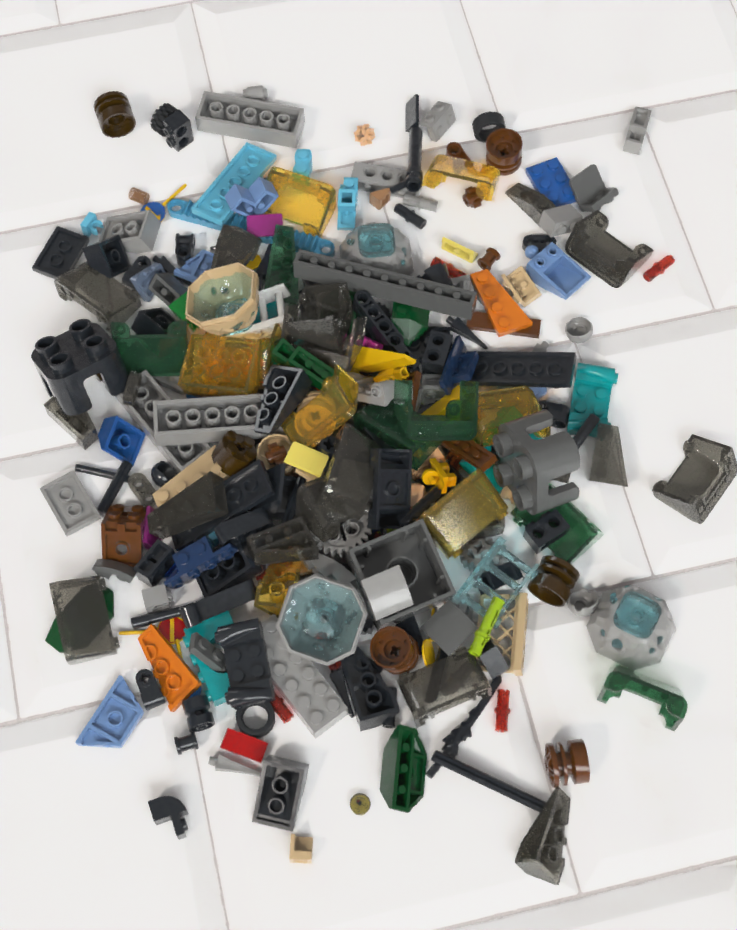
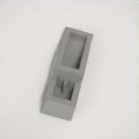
M635 106L623 151L637 155L640 154L652 110Z

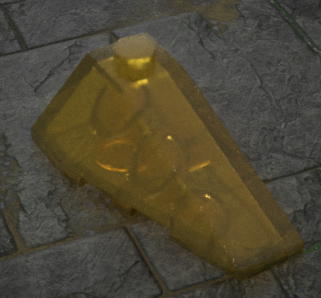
M285 537L275 554V558L265 571L266 573L262 581L257 585L254 607L271 616L275 614L279 618L289 586L300 581L305 538ZM295 613L292 615L291 620L295 619Z

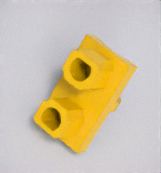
M402 366L381 371L373 379L376 383L385 380L403 381L409 376L406 367Z
M430 458L431 469L424 470L421 479L426 485L435 484V486L441 489V494L447 493V487L456 486L457 477L454 473H449L450 468L447 462L439 463L436 458Z

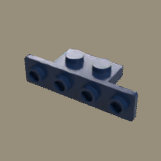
M460 335L455 337L441 378L439 379V385L446 395L451 394L454 383L467 382L472 379L479 359L477 351L466 353L467 348Z
M204 536L172 555L179 573L163 583L168 588L178 589L186 581L198 578L203 571L215 568L217 563L222 560L232 558L234 553L239 550L236 546L227 544L221 549L214 551L209 538Z

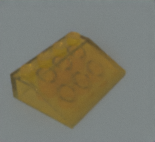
M192 333L177 385L186 394L220 397L257 394L260 379L262 341Z

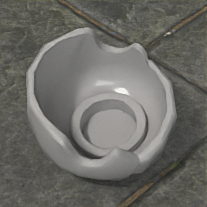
M580 316L572 318L566 323V336L574 343L586 342L593 333L592 322Z
M582 588L570 594L567 606L575 615L587 617L597 609L599 596L595 590L589 592L586 588Z

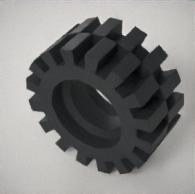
M164 103L163 106L160 105L159 110H155L156 114L152 115L154 118L150 121L152 122L150 124L151 128L162 137H166L163 130V120L178 109L169 103Z

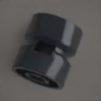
M197 695L182 702L184 713L186 716H189L186 721L190 732L204 731L215 725L213 714L208 711L211 707L207 695Z

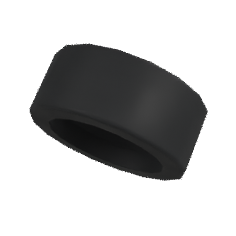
M485 112L478 115L472 123L474 137L478 141L486 143L490 133L497 129L506 128L504 117L498 112ZM489 125H496L491 129H482Z
M270 702L249 705L236 711V723L242 733L254 738H261L268 735L273 729L275 712ZM252 706L263 707L268 714L266 724L259 729H251L244 723V713Z

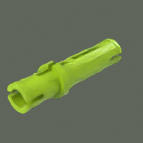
M498 597L492 598L479 629L474 633L475 637L468 653L476 657L481 656L486 642L491 638L490 633L505 601Z

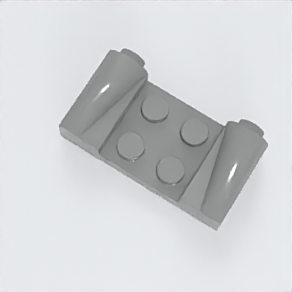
M356 372L341 373V375L346 377L350 400L384 407L388 406L394 398L413 400L412 384L399 380H385L375 383L373 382V377L364 376Z

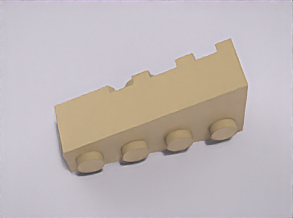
M216 445L152 494L158 510L164 518L231 477L221 472L222 467L217 462L213 463L212 452Z

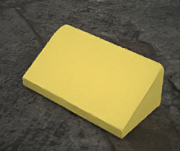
M443 236L441 245L443 250L470 263L474 262L478 253Z
M294 441L284 462L312 475L321 477L329 456Z

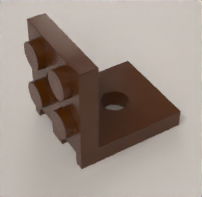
M114 504L109 507L101 522L102 559L114 560L133 568L143 557L142 529L145 524L147 507H143V505L124 506L123 504ZM120 544L125 545L127 551L121 552L117 546Z

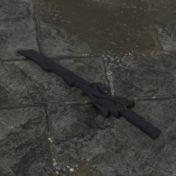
M501 675L493 679L492 683L481 693L482 699L476 707L468 712L469 718L466 722H461L458 728L452 730L448 736L442 739V742L445 743L441 748L444 750L443 753L455 758L458 755V745L460 742H465L467 737H472L471 727L501 684ZM434 762L425 773L426 776L432 779L442 766Z

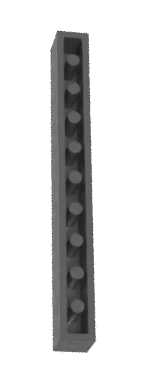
M299 249L293 262L294 277L353 292L365 290L373 297L467 320L472 319L476 308L477 292L301 249Z

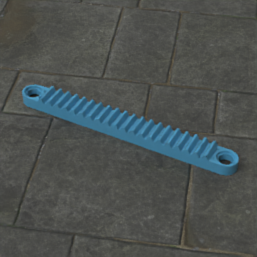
M172 199L167 205L169 215L173 218L248 238L247 218L243 215L239 216L238 213L232 214L226 223L220 226L193 214L191 208L195 203L191 200ZM174 206L181 207L179 211L172 210ZM284 226V236L251 238V240L272 244V246L298 252L301 249L330 257L335 255V246L331 241L319 238L318 235L312 236L311 233L307 235L304 231L300 233L298 230L286 229ZM324 247H328L331 249V251L328 253H323L321 249Z

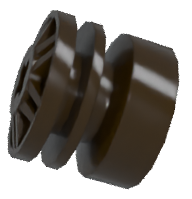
M109 91L103 93L95 100L93 108L101 131L105 136L120 138L132 132L136 126V120L129 100L123 92Z
M551 555L543 556L536 569L538 573L533 574L527 588L539 600L552 606L563 607L571 594L570 589L574 588L575 582L579 579V571L561 558Z

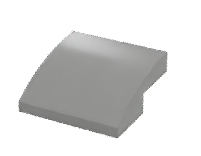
M399 565L360 581L375 621L414 605Z

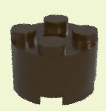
M232 430L228 431L212 452L213 463L217 462L222 467L221 472L233 476L252 464L256 459L255 441L249 436L245 437Z

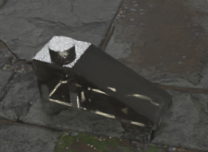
M519 182L505 192L537 225L543 210L556 207L544 194Z

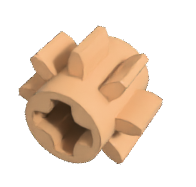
M369 124L358 125L357 130L354 132L355 142H360V146L372 144V140L376 138L374 128H369Z

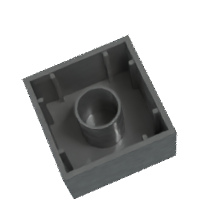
M423 519L351 548L347 552L346 562L351 573L357 578L358 589L371 619L374 621L377 632L381 628L392 626L451 600L456 594V590ZM399 565L414 605L375 621L360 581Z

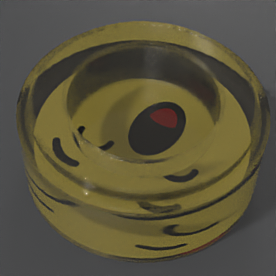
M363 793L353 795L350 799L351 811L358 816L369 812L371 807L369 797Z

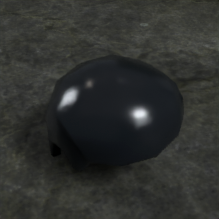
M165 461L156 463L151 469L152 480L160 488L177 475V472Z

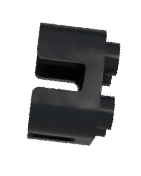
M79 319L69 326L68 331L56 337L46 336L39 339L35 343V349L31 354V359L49 397H54L59 409L65 415H79L92 408V403L83 383L87 378L97 373L101 374L107 391L112 396H117L124 392L131 383L116 342L99 324L92 323L89 319Z

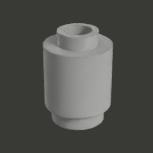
M263 85L247 87V89H243V97L265 101L268 98L267 88H264Z

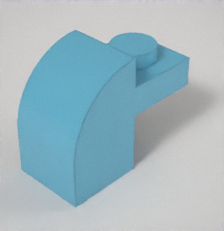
M338 189L337 230L354 231L356 189Z

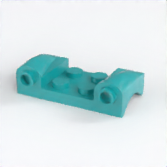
M578 363L566 430L570 435H575L590 414L599 417L600 421L589 436L603 442L605 434L610 433L611 423L608 422L607 416L613 384H617L618 373H615V368Z

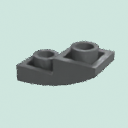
M97 559L91 569L102 578L105 577L109 580L112 574H114L119 580L129 584L135 577L133 567L114 560Z

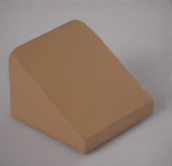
M390 188L369 194V203L378 210H381L391 200Z

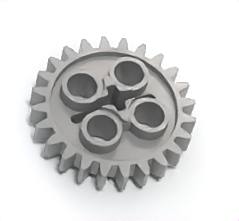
M340 496L339 501H336L332 497L331 503L325 500L326 506L318 505L319 512L313 511L316 518H310L312 523L309 525L310 536L313 538L314 545H317L319 551L323 549L325 555L331 552L332 557H334L336 553H339L340 558H342L343 553H347L349 549L363 544V541L368 542L369 538L367 535L373 534L372 530L368 529V508H365L363 502L359 504L358 499H354L352 502L351 498L344 500ZM336 512H339L340 518L343 523L342 526L347 539L346 541H343ZM352 513L351 516L345 517L346 514ZM328 519H333L332 522L326 523ZM352 530H357L356 533L349 534ZM338 536L335 540H330L331 537Z

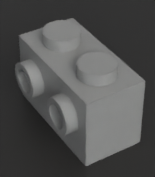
M571 204L543 210L538 225L550 237L578 231L583 216Z

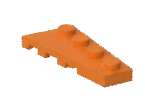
M488 269L470 274V279L498 338L532 326L533 322Z
M151 624L137 639L147 661L151 663L155 678L158 679L161 685L160 689L169 703L170 712H175L202 682L159 629Z

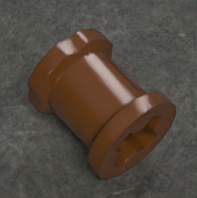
M489 247L486 250V254L478 259V265L483 270L488 269L490 271L494 262L498 261L501 256L497 250Z

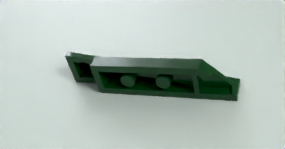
M284 338L279 341L271 352V359L281 366L303 369L313 382V386L328 393L342 404L349 405L350 397L346 377L299 345L295 349Z

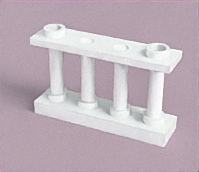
M284 283L259 291L258 306L261 322L233 333L220 335L219 340L224 348L227 342L232 344L238 343L244 346L296 329L293 319L288 313H285L283 298L291 295ZM246 301L235 304L230 303L219 310V314L222 317L234 314ZM276 301L278 317L268 320L266 304Z

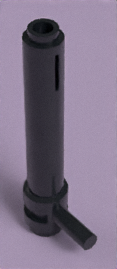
M418 126L412 127L409 131L408 165L405 180L390 187L392 194L405 187L410 192H417L422 187L423 130Z

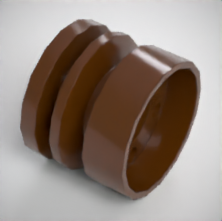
M501 128L493 131L486 140V164L491 172L506 176L513 174L520 168L523 142L521 136L516 131Z
M397 626L381 628L374 634L371 640L370 653L372 659L377 665L393 675H404L411 672L420 660V648L416 640L405 630Z
M583 739L567 740L566 750H564L560 741L556 742L555 748L553 743L545 744L544 763L552 787H559L560 781L562 786H567L568 776L571 777L574 784L589 783L590 766Z

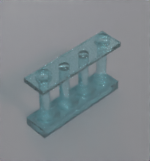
M498 536L456 592L455 596L450 600L457 606L459 603H465L484 618L487 610L469 597V590L472 587H477L490 598L498 597L505 601V604L495 622L494 629L502 622L500 617L529 579L532 581L539 573L537 570L539 565L537 563L530 567L506 549L507 546L504 545L506 540L501 536ZM496 554L498 556L502 555L525 573V576L519 583L494 565L492 560ZM484 570L491 572L513 589L507 600L482 581L480 576Z

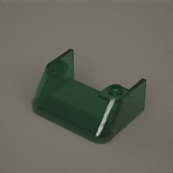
M395 379L394 413L406 438L414 441H469L474 439L477 435L479 382L460 381V400H451L447 404L446 415H413L412 380Z

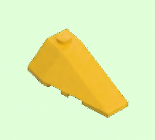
M348 344L342 366L348 368V372L367 374L412 365L416 363V360L406 354Z

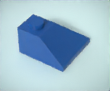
M116 415L104 418L98 432V439L103 451L120 461L126 460L134 466L146 434Z

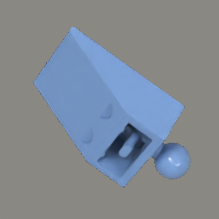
M553 242L540 253L535 245H529L525 249V256L531 259L527 263L526 272L532 281L539 287L564 300H567L591 279V276Z

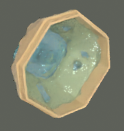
M239 262L204 271L188 287L185 310L186 319L208 333L217 336H229L249 330L258 312V274Z

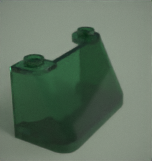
M187 321L172 322L168 326L167 334L130 335V328L126 323L111 322V337L116 342L129 377H136L145 370L152 377L185 376L191 371L192 340Z
M396 398L392 399L388 406L369 404L353 415L356 434L363 439L367 436L363 431V427H367L381 440L395 449H412V469L416 471L445 439L443 427L439 423L432 422L400 403Z
M549 482L548 490L555 488V486ZM568 502L547 510L552 512L557 509L570 525L568 534L548 548L554 553L555 557L561 558L572 565L604 533L572 502ZM515 507L510 513L514 516L512 520L521 527L522 525L526 526L532 521L537 522L546 511L531 515L527 510L520 511ZM554 522L548 523L553 528L558 527ZM534 533L538 538L542 537L540 533Z
M616 664L609 667L597 701L606 704L612 697L620 698L622 691L625 690L660 704L661 707L658 715L664 717L666 722L665 728L672 731L678 728L684 720L688 708L685 693L681 689Z

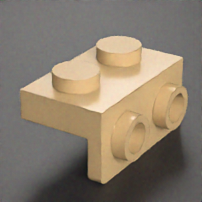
M522 265L508 276L505 274L501 275L504 279L502 284L507 291L511 290L513 293L511 296L517 304L520 303L524 308L542 295Z

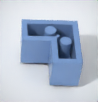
M258 177L249 189L234 184L224 197L231 211L247 216L264 214L279 195L272 182Z

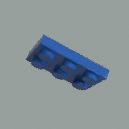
M557 157L526 168L525 173L546 210L577 202L569 185L570 178Z

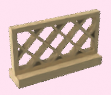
M519 592V595L480 594L478 629L485 614L483 615V610L487 611V608L484 606V599L498 597L505 602L507 600H515V607L509 612L504 606L502 607L506 614L498 621L496 620L492 628L493 630L499 626L504 634L498 639H495L491 634L490 637L493 640V644L502 650V656L506 655L511 660L510 669L504 673L523 676L529 605L528 593ZM510 617L514 624L510 629L506 630L500 623ZM508 636L512 640V645L505 650L499 642ZM474 656V671L487 672L484 666H478L479 659Z

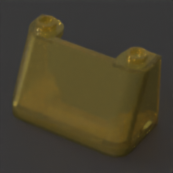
M443 154L436 155L424 175L422 186L435 189L440 183H446L447 176L477 183V196L487 202H495L501 177L500 170L497 167Z
M272 167L266 180L272 182L279 197L264 214L281 213L283 220L303 226V230L307 235L311 233L312 236L318 235L321 238L336 209V191L334 187L280 167Z
M527 386L470 393L462 400L461 430L482 447L493 445V435L498 434L501 424L543 409L534 392ZM551 426L533 434L538 438L550 436Z
M478 468L422 514L419 520H424L434 544L448 560L452 556L456 559L464 552L462 550L464 545L492 521L496 519L501 521L509 514L507 512L509 507L481 468Z

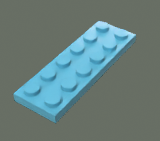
M246 142L191 208L192 213L223 226L234 213L224 197L234 184L249 189L258 177L262 178L277 160V155Z

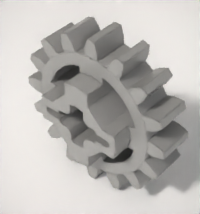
M486 537L482 539L475 538L474 542L469 540V545H462L463 549L459 550L460 562L463 563L464 568L468 567L469 571L476 569V572L482 569L487 571L488 567L493 569L494 564H500L499 560L503 558L501 545H499L498 541L493 542V538L486 540Z

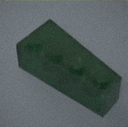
M276 224L264 289L284 283L291 295L283 298L284 303L299 305L298 278L294 277L293 267L296 257L294 227Z

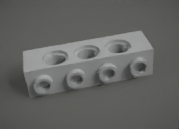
M355 161L351 177L358 178V190L375 192L390 188L405 180L406 170ZM405 187L394 194L391 193V196L403 198L405 194L420 197L422 187L417 192H410Z

